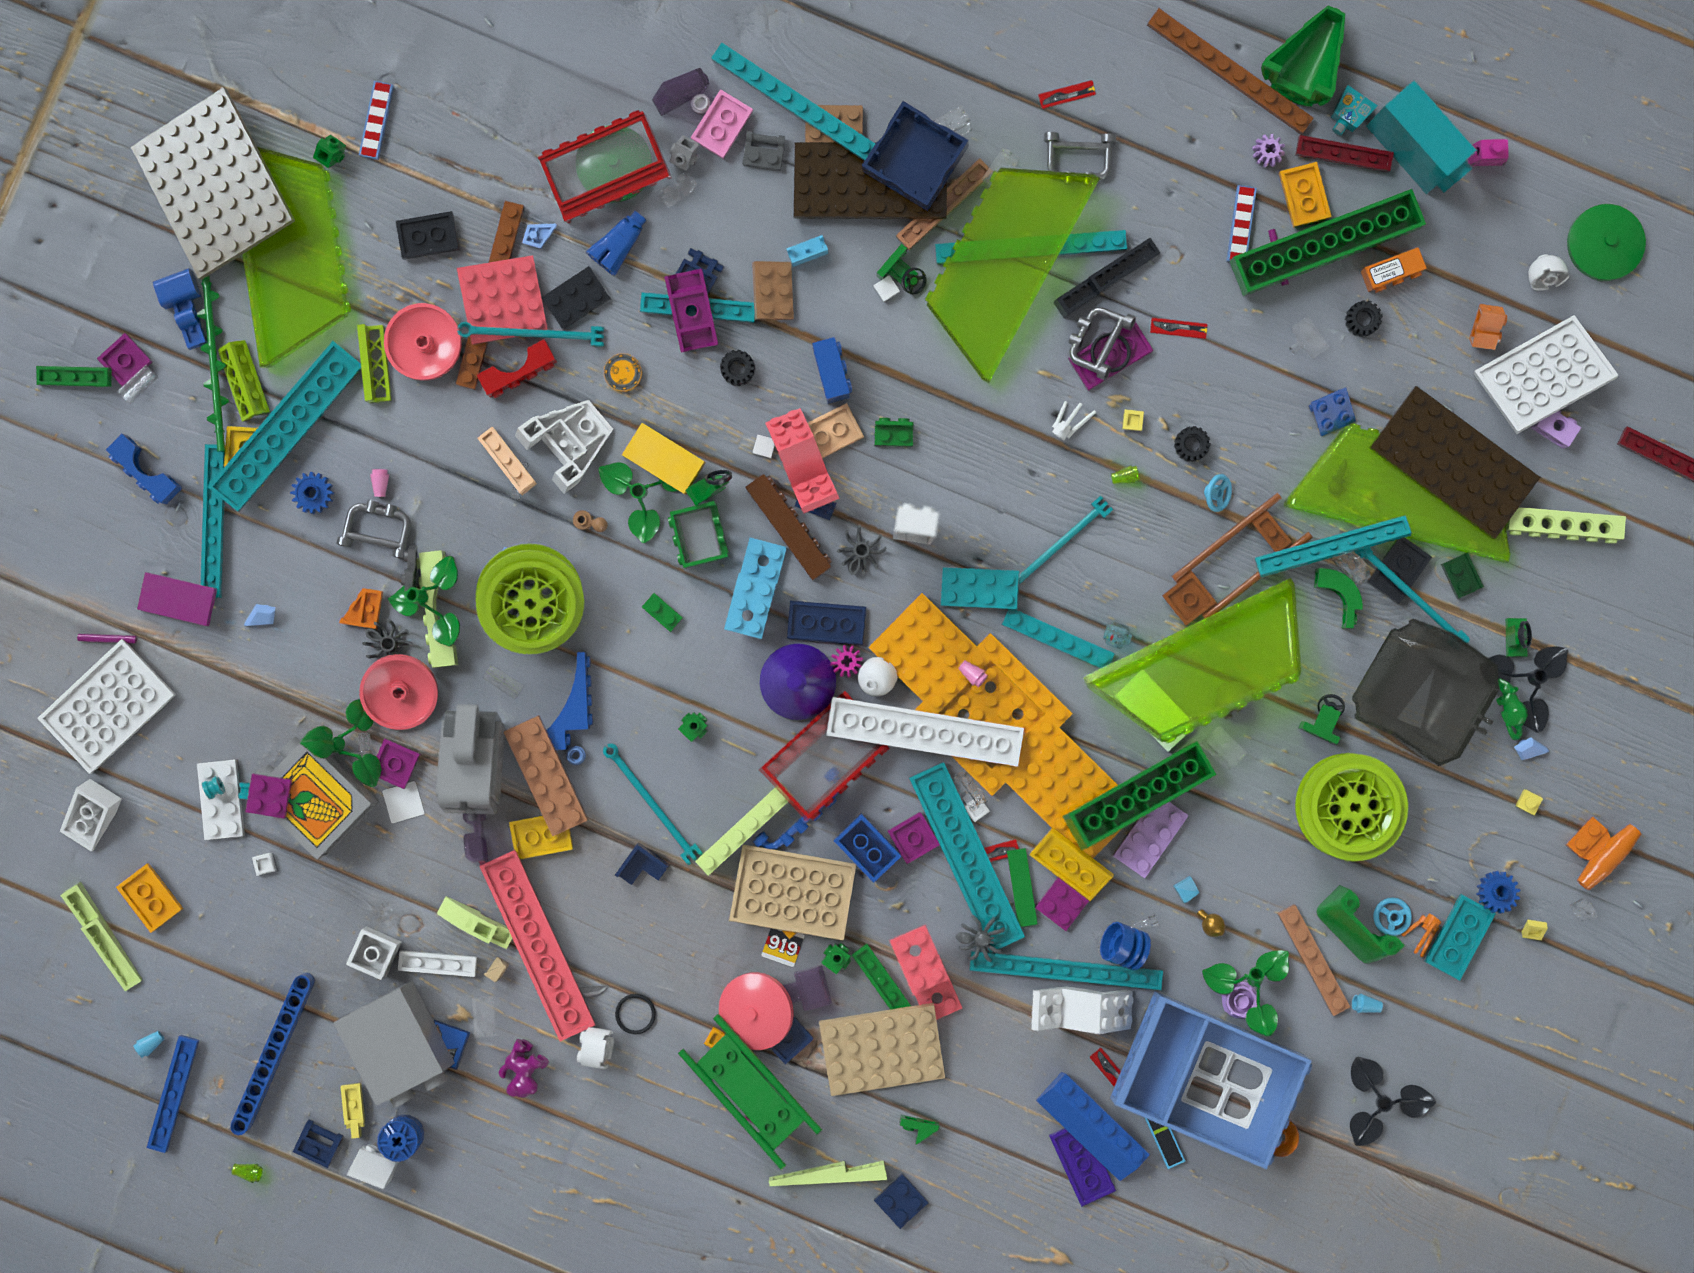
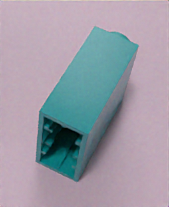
M1415 80L1388 102L1366 126L1387 151L1394 152L1393 158L1425 194L1429 193L1436 186L1445 193L1473 169L1466 160L1477 150Z

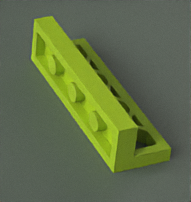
M359 324L357 325L364 399L367 403L392 401L388 360L384 349V325L367 326ZM379 330L380 338L374 343L370 339L369 331ZM376 347L382 351V356L378 361L372 358V352ZM378 366L384 370V375L380 380H377L373 373ZM381 385L386 389V397L376 398L375 391Z
M246 341L228 342L217 351L221 362L226 364L224 371L242 422L248 421L254 416L269 413L270 410ZM226 351H228L229 360L227 358ZM245 405L247 406L248 414L246 413Z

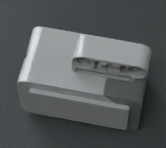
M458 704L456 711L445 712L441 726L436 783L438 804L444 813L496 814L497 804H500L505 728L498 712L479 711L478 705Z

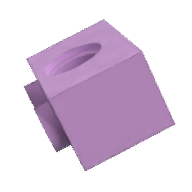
M1559 410L1534 424L1531 429L1564 449L1571 445L1581 427L1577 425L1576 420L1561 415ZM1555 422H1558L1560 425L1559 431L1554 428Z

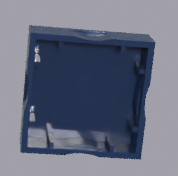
M902 101L888 123L884 135L876 142L862 164V170L865 174L928 211L968 149L969 141L948 127L934 122L923 112Z

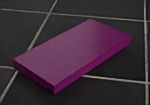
M1136 321L1131 330L1121 329L1119 335L1127 340L1131 349L1130 360L1123 368L1125 369L1154 350ZM1105 337L1097 343L1094 352L1096 360H1098L1109 337ZM1116 339L1104 363L1111 366V369L1122 365L1127 357L1126 346L1120 339ZM1092 344L1077 352V356L1093 363L1090 353ZM1070 357L1068 358L1087 391L1105 381L1097 378V373L1076 365L1071 361ZM1120 371L1109 373L1107 379L1119 373Z
M145 572L137 610L209 626L217 588Z

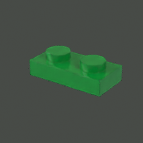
M655 593L642 606L646 612L669 632L683 619L682 616Z

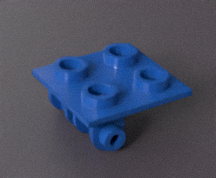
M1346 387L1312 401L1309 405L1310 411L1314 412L1321 436L1356 422Z

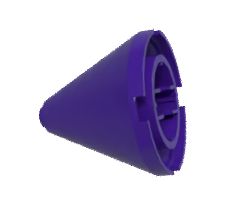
M789 644L777 649L765 661L760 674V690L766 704L776 714L791 720H805L821 713L831 702L836 689V675L830 660L823 652L806 644Z

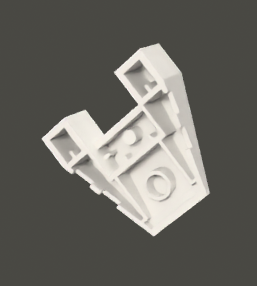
M587 400L567 406L565 409L554 410L542 416L532 417L517 428L515 437L526 450L541 440L548 446L564 465L554 473L552 481L565 494L580 482L613 428L594 405Z

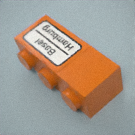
M1419 247L1367 266L1360 272L1368 292L1375 290V293L1387 289L1386 286L1389 284L1396 286L1403 283L1405 278L1410 277L1412 280L1422 276L1421 272L1427 268Z

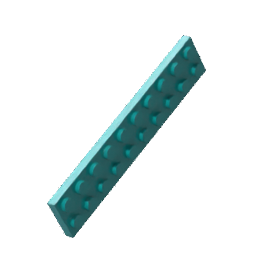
M332 341L209 484L208 488L237 512H240L361 370V363Z
M942 762L910 777L911 784L972 915H975L981 922L983 931L992 917H996V921L990 926L987 931L988 933L999 930L1002 927L1005 928L1004 932L990 936L994 937V939H991L994 944L990 943V945L1000 949L1024 938V933L945 763Z

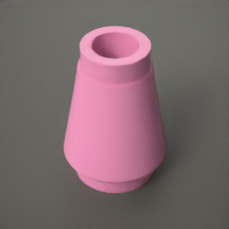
M372 469V474H370L374 496L376 497L386 496L390 475L387 469Z
M966 660L958 668L973 686L980 687L988 677L983 669Z

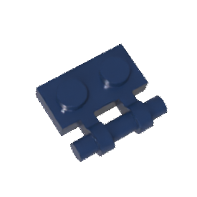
M690 248L688 255L693 257L692 261L690 262L684 258L676 274L703 269L697 266L699 262L706 264L708 267L706 270L703 269V274L709 295L718 279L717 276L712 274L713 271L716 270L721 273L724 266L719 264L718 260L710 259L703 255L704 252Z

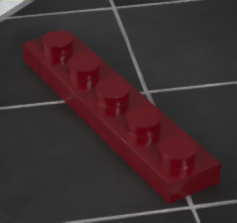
M1303 135L1298 137L1295 156L1388 173L1391 171L1394 152Z
M1628 426L1624 428L1617 445L1694 482V458Z

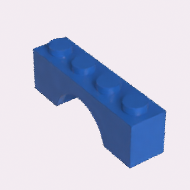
M121 433L106 449L110 454L109 458L116 464L120 463L124 467L122 469L123 472L129 477L133 476L137 480L136 484L145 491L147 489L151 493L150 498L157 504L167 505L182 487L170 475L162 473L157 476H148L144 473L139 463V455L142 448L128 435Z

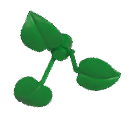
M621 462L600 466V479L609 492L622 495L626 492L628 486L631 495L638 499L642 510H635L631 513L628 519V526L630 531L642 543L648 542L656 535L660 526V517L657 511L653 509L646 511L643 503V498L648 494V488L662 483L663 488L667 491L675 492L678 490L661 479L647 485L640 483L632 485L629 483L633 478L632 470L628 465Z
M447 556L440 560L431 571L430 580L435 583L434 586H423L421 589L415 586L405 591L404 585L394 595L389 597L388 601L397 612L404 616L416 614L419 605L440 617L432 628L434 639L448 647L456 642L460 633L458 617L453 613H447L443 616L426 604L429 599L426 591L437 589L438 587L442 590H449L457 582L458 569L455 559L452 556Z
M360 699L352 701L346 708V718L350 724L354 725L352 728L333 737V732L330 728L318 726L310 730L302 738L300 745L305 747L315 757L321 759L327 758L336 752L339 755L344 754L358 758L352 765L354 775L364 785L375 787L381 774L379 759L370 753L361 757L359 754L343 751L345 747L344 736L354 731L357 727L361 731H367L374 723L363 709Z
M1277 950L1261 955L1257 959L1256 967L1251 968L1249 974H1244L1238 980H1235L1237 977L1235 969L1226 963L1215 964L1203 969L1202 975L1206 984L1214 992L1222 995L1232 993L1234 984H1239L1247 979L1250 986L1256 987L1257 1007H1252L1247 1011L1246 1023L1248 1027L1266 1037L1271 1036L1275 1032L1278 1024V1015L1272 1005L1265 1004L1260 1006V985L1265 975L1272 982L1282 981L1286 978L1289 971L1288 951Z

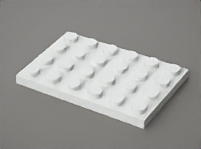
M1575 315L1474 371L1475 377L1516 434L1618 377L1615 369Z
M121 639L37 719L89 774H93L176 694L138 653Z

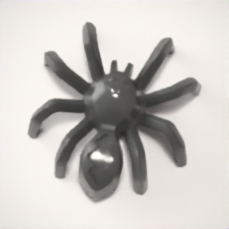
M858 525L856 544L851 540L849 532L846 530L847 541L854 547H845L837 550V553L853 551L842 562V565H846L856 556L848 567L851 575L859 572L861 559L863 561L862 574H866V558L873 563L874 568L877 570L878 565L869 554L878 555L886 551V547L878 551L870 550L879 542L882 534H879L868 545L869 541L865 543V539L861 542V525Z
M387 619L392 627L388 635L386 629L381 624L374 622V625L382 630L384 637L379 630L373 628L365 630L367 638L380 642V644L363 642L362 644L364 646L381 647L378 653L366 655V658L379 657L384 651L385 656H389V652L391 655H395L394 651L398 652L397 648H401L398 644L412 646L413 643L410 641L397 640L402 635L409 633V630L406 629L393 636L396 629L395 624L392 620Z
M972 915L971 917L977 923L979 931L962 923V928L975 935L959 932L955 937L960 943L969 944L974 941L969 946H959V949L964 951L977 946L975 954L972 957H967V959L974 960L977 958L982 948L985 959L988 962H992V959L987 954L986 947L998 954H1002L1003 951L990 945V943L994 944L991 941L994 937L990 936L1004 932L1005 928L1002 927L999 930L988 933L987 931L996 921V917H992L983 931L981 922L975 915Z

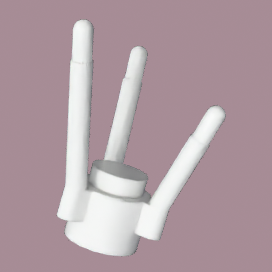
M1065 401L1056 422L1052 426L1054 428L1052 433L1062 440H1065L1066 437L1070 439L1075 431L1096 414V411H1092L1071 429L1069 424L1082 407V403L1078 404L1066 422L1062 420L1060 423L1067 406V401Z

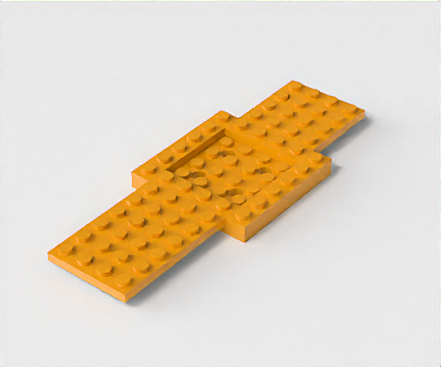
M921 593L868 648L877 657L883 658L887 663L890 662L896 669L897 676L922 700L915 708L916 711L958 717V712L961 709H966L969 712L967 719L1024 728L1018 766L957 756L951 757L991 796L1006 783L1051 828L1053 827L1079 847L1062 816L1118 784L1060 728L1073 713L991 633L976 646ZM965 660L983 669L985 674L988 675L980 687L973 686L958 669ZM987 682L995 684L996 689L994 692L988 693L985 690ZM1017 708L1023 712V716L1019 720L1014 719L1012 716L1013 710ZM1121 830L1083 851L1094 858Z

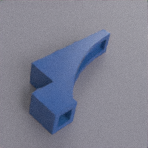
M577 652V667L571 693L561 713L547 729L556 750H566L568 745H571V734H568L567 730L590 729V725H593V714H590L589 706H592V694H589L592 679L591 675H588V668L591 667V658L587 656V652Z

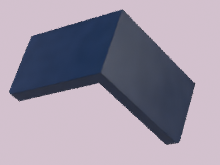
M637 843L615 876L622 878L632 885L642 870H644L659 881L670 864L641 843Z

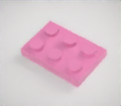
M720 89L691 136V139L724 159L751 116L753 109Z

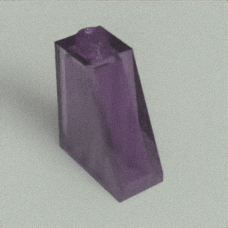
M701 67L662 82L652 101L660 115L663 116L692 100L695 95L704 93L710 84L709 79Z

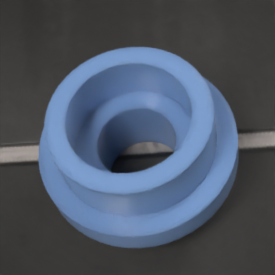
M573 746L568 749L566 758L570 764L580 765L584 762L586 753L583 748ZM574 752H578L580 754V757L578 759L573 758Z

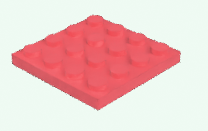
M533 255L457 268L467 322L472 326L548 330ZM480 334L470 336L472 345L520 337Z

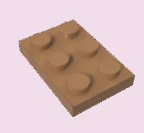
M818 105L863 135V105ZM805 122V142H835Z
M754 261L752 267L755 320L794 319L791 262Z

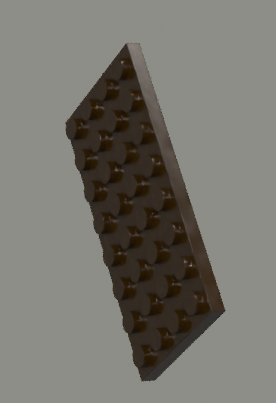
M795 142L794 219H947V182L930 209L926 211L865 174L862 170L864 160L838 143Z
M1414 386L1369 447L1493 540L1497 538L1541 478L1418 386Z

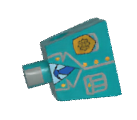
M1348 85L1343 90L1331 115V118L1337 122L1332 128L1333 132L1340 136L1346 129L1353 132L1378 105Z

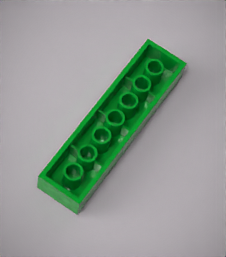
M1196 741L1062 817L1082 851L1217 774L1200 744Z

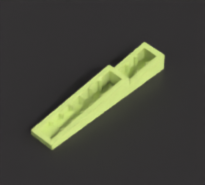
M79 882L62 893L60 896L82 925V932L124 991L141 982L142 978L83 884Z
M884 1160L846 1168L845 1161L772 1176L769 1177V1185L783 1186L887 1180Z

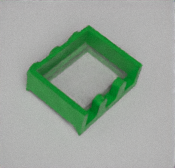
M711 501L670 512L671 517H668L670 528H674L675 535L672 538L675 547L678 546L680 554H677L679 565H683V568L687 569L730 558L717 502Z

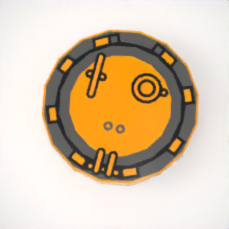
M620 353L612 356L607 361L604 367V377L612 389L627 392L633 390L640 383L642 369L635 357Z

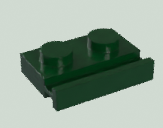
M1468 552L1441 564L1457 599L1484 587Z

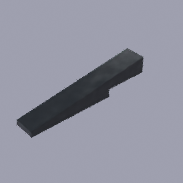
M1148 238L1058 297L1053 303L1062 317L1065 318L1158 256L1160 251L1152 239Z

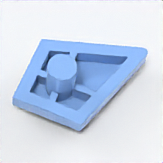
M527 225L522 243L541 249L557 225Z
M256 604L246 619L244 626L273 624L276 607Z
M1532 737L1527 740L1522 739L1518 745L1514 746L1521 760L1549 752L1547 747Z

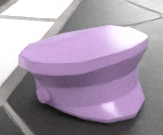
M1247 982L1234 984V990L1230 994H1221L1224 1011L1235 1018H1246L1247 1011L1252 1007H1257L1256 991Z

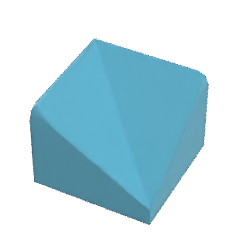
M1190 876L1173 885L1183 903L1188 902L1200 893Z

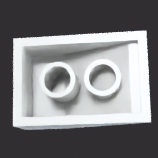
M87 780L76 788L60 832L88 850L93 851L114 818L122 799L93 780Z

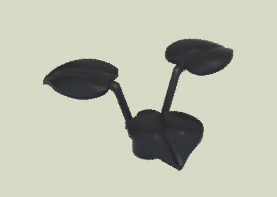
M1556 646L1541 649L1534 658V663L1538 669L1530 673L1512 674L1514 664L1505 655H1494L1483 660L1481 663L1485 678L1495 686H1498L1499 678L1510 683V677H1528V682L1535 686V689L1529 698L1530 702H1522L1528 712L1527 719L1523 725L1537 733L1542 732L1549 717V709L1544 700L1533 699L1541 688L1540 684L1545 683L1548 678H1557L1564 673L1567 665L1568 649Z
M1359 1056L1356 1057L1351 1066V1080L1360 1091L1365 1092L1370 1088L1373 1089L1377 1095L1375 1103L1378 1109L1371 1116L1367 1112L1362 1111L1356 1113L1351 1118L1350 1131L1354 1144L1356 1146L1368 1145L1381 1136L1383 1123L1375 1118L1381 1111L1388 1112L1392 1109L1393 1105L1401 1102L1402 1112L1408 1117L1417 1118L1424 1115L1436 1104L1435 1099L1424 1088L1417 1085H1407L1400 1091L1401 1098L1392 1101L1387 1095H1381L1374 1086L1380 1084L1383 1080L1384 1073L1381 1066L1373 1060Z

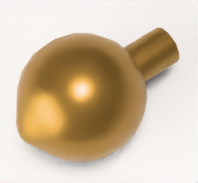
M1203 909L1199 910L1197 915L1203 920L1202 928L1205 934L1210 937L1224 935L1226 925L1223 918L1218 914L1208 915Z

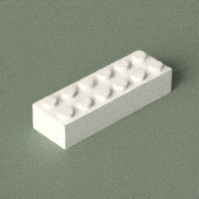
M903 504V507H899L897 511L893 539L931 545L935 538L939 513L934 512V508L923 507L922 510L915 509L914 505Z

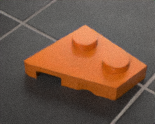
M362 588L357 595V599L352 602L349 610L340 619L339 623L377 629L378 626L374 625V622H379L383 591Z

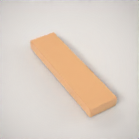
M493 427L478 437V440L522 496L537 484Z

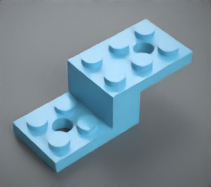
M749 538L741 572L738 574L725 623V630L762 639L787 547ZM765 555L769 558L768 565L760 566L758 564L760 556ZM746 610L753 612V619L750 621H745L742 617L743 612Z

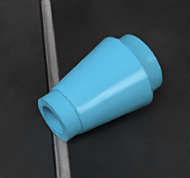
M1359 994L1353 997L1352 1008L1358 1013H1380L1383 1003L1382 1001Z
M156 1031L137 1040V1043L133 1046L138 1055L143 1058L144 1056H149L165 1039L160 1031Z

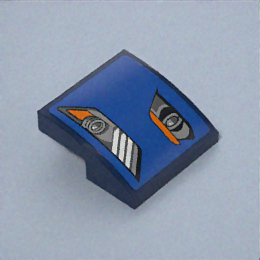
M434 1020L455 1062L449 1068L458 1070L471 1032Z

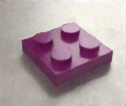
M126 333L119 337L97 358L104 367L112 368V376L124 388L153 362Z
M384 738L376 756L381 763L379 778L405 789L421 754Z
M253 773L245 812L286 818L292 779Z
M921 812L916 813L887 831L906 864L940 845Z
M1057 877L1035 908L1063 930L1067 931L1089 900Z

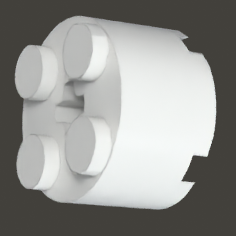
M588 1027L586 1032L582 1031L580 1035L582 1048L578 1052L577 1062L581 1063L582 1066L607 1069L609 1064H605L606 1060L611 1059L614 1038L610 1037L613 1031Z

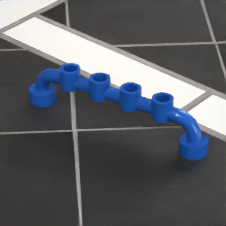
M834 766L823 777L828 782L833 781L835 784L840 779L838 776L840 772ZM838 792L833 796L835 800L828 806V808H830L832 805L836 803L837 800L835 797L838 795ZM821 812V813L814 819V821H816L823 813ZM803 817L799 818L775 842H768L769 836L764 831L752 842L757 847L762 846L772 850L778 849L783 844L787 847L795 840L792 836L797 831L801 834L809 827L806 823L810 818L807 821Z

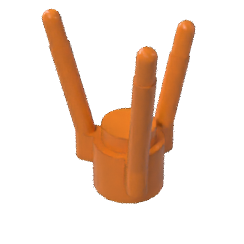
M1430 913L1427 917L1422 915L1417 922L1401 934L1405 936L1423 923L1421 927L1426 933L1414 950V953L1417 954L1428 938L1420 954L1422 958L1442 923Z

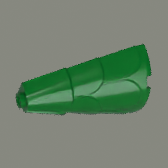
M1328 5L1308 20L1285 43L1267 56L1262 63L1261 71L1264 79L1271 82L1270 87L1291 102L1299 105L1312 107L1313 104H1318L1319 106L1327 104L1336 89L1346 13Z

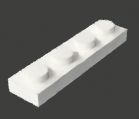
M399 951L398 971L476 976L477 957Z

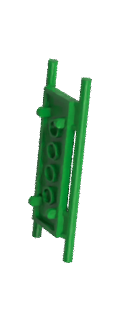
M717 1014L713 1020L726 1034L697 1063L684 1049L678 1055L778 1168L782 1170L787 1165L774 1150L804 1121L816 1135L823 1129L727 1022ZM713 1079L734 1101V1103L742 1110V1112L750 1119V1121L758 1128L759 1132H757L754 1129V1127L747 1121V1119L739 1112V1110L715 1085V1083L712 1081Z

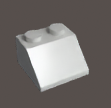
M367 1144V1146L363 1145L358 1151L347 1175L384 1189L392 1180L399 1162L385 1158L378 1150V1147Z

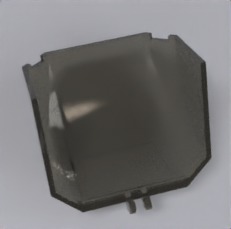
M1413 618L1409 620V624L1400 629L1394 628L1389 632L1352 696L1356 707L1355 719L1418 757L1437 766L1444 765L1461 757L1475 731L1484 735L1488 733L1485 728L1479 727L1481 721L1488 725L1493 724L1494 721L1485 717V714L1499 692L1498 665L1456 634Z

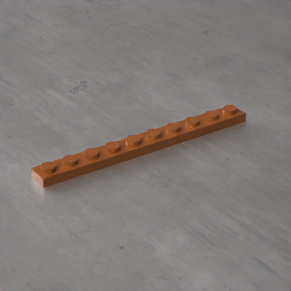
M1158 8L1148 22L1147 26L1300 135L1304 133L1314 117L1160 8Z
M509 201L504 202L488 263L511 259L524 205ZM468 337L456 385L476 390L478 383L477 374L481 371L488 342L472 345L471 338Z

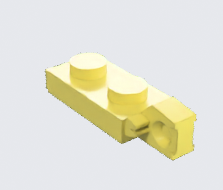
M362 1084L341 1085L344 1125H346L347 1129L351 1128L352 1139L360 1138L362 1136L361 1127L365 1126Z

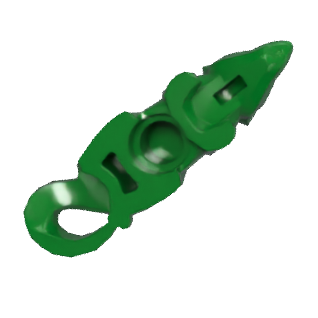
M1499 678L1498 687L1502 692V696L1496 698L1499 706L1503 705L1504 711L1501 712L1510 737L1512 740H1519L1523 734L1522 725L1527 719L1528 712L1516 694L1518 687H1514L1511 683ZM1511 726H1514V728L1516 729V734L1514 733Z

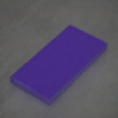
M1065 1128L1049 1135L1081 1207L1116 1191L1107 1169Z

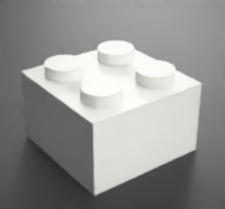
M366 926L361 929L346 965L382 980L387 977L402 942Z

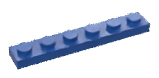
M179 1035L146 1148L163 1153L168 1151L199 1044L198 1039Z

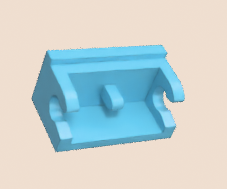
M823 235L786 248L793 267L828 254V248L825 245Z

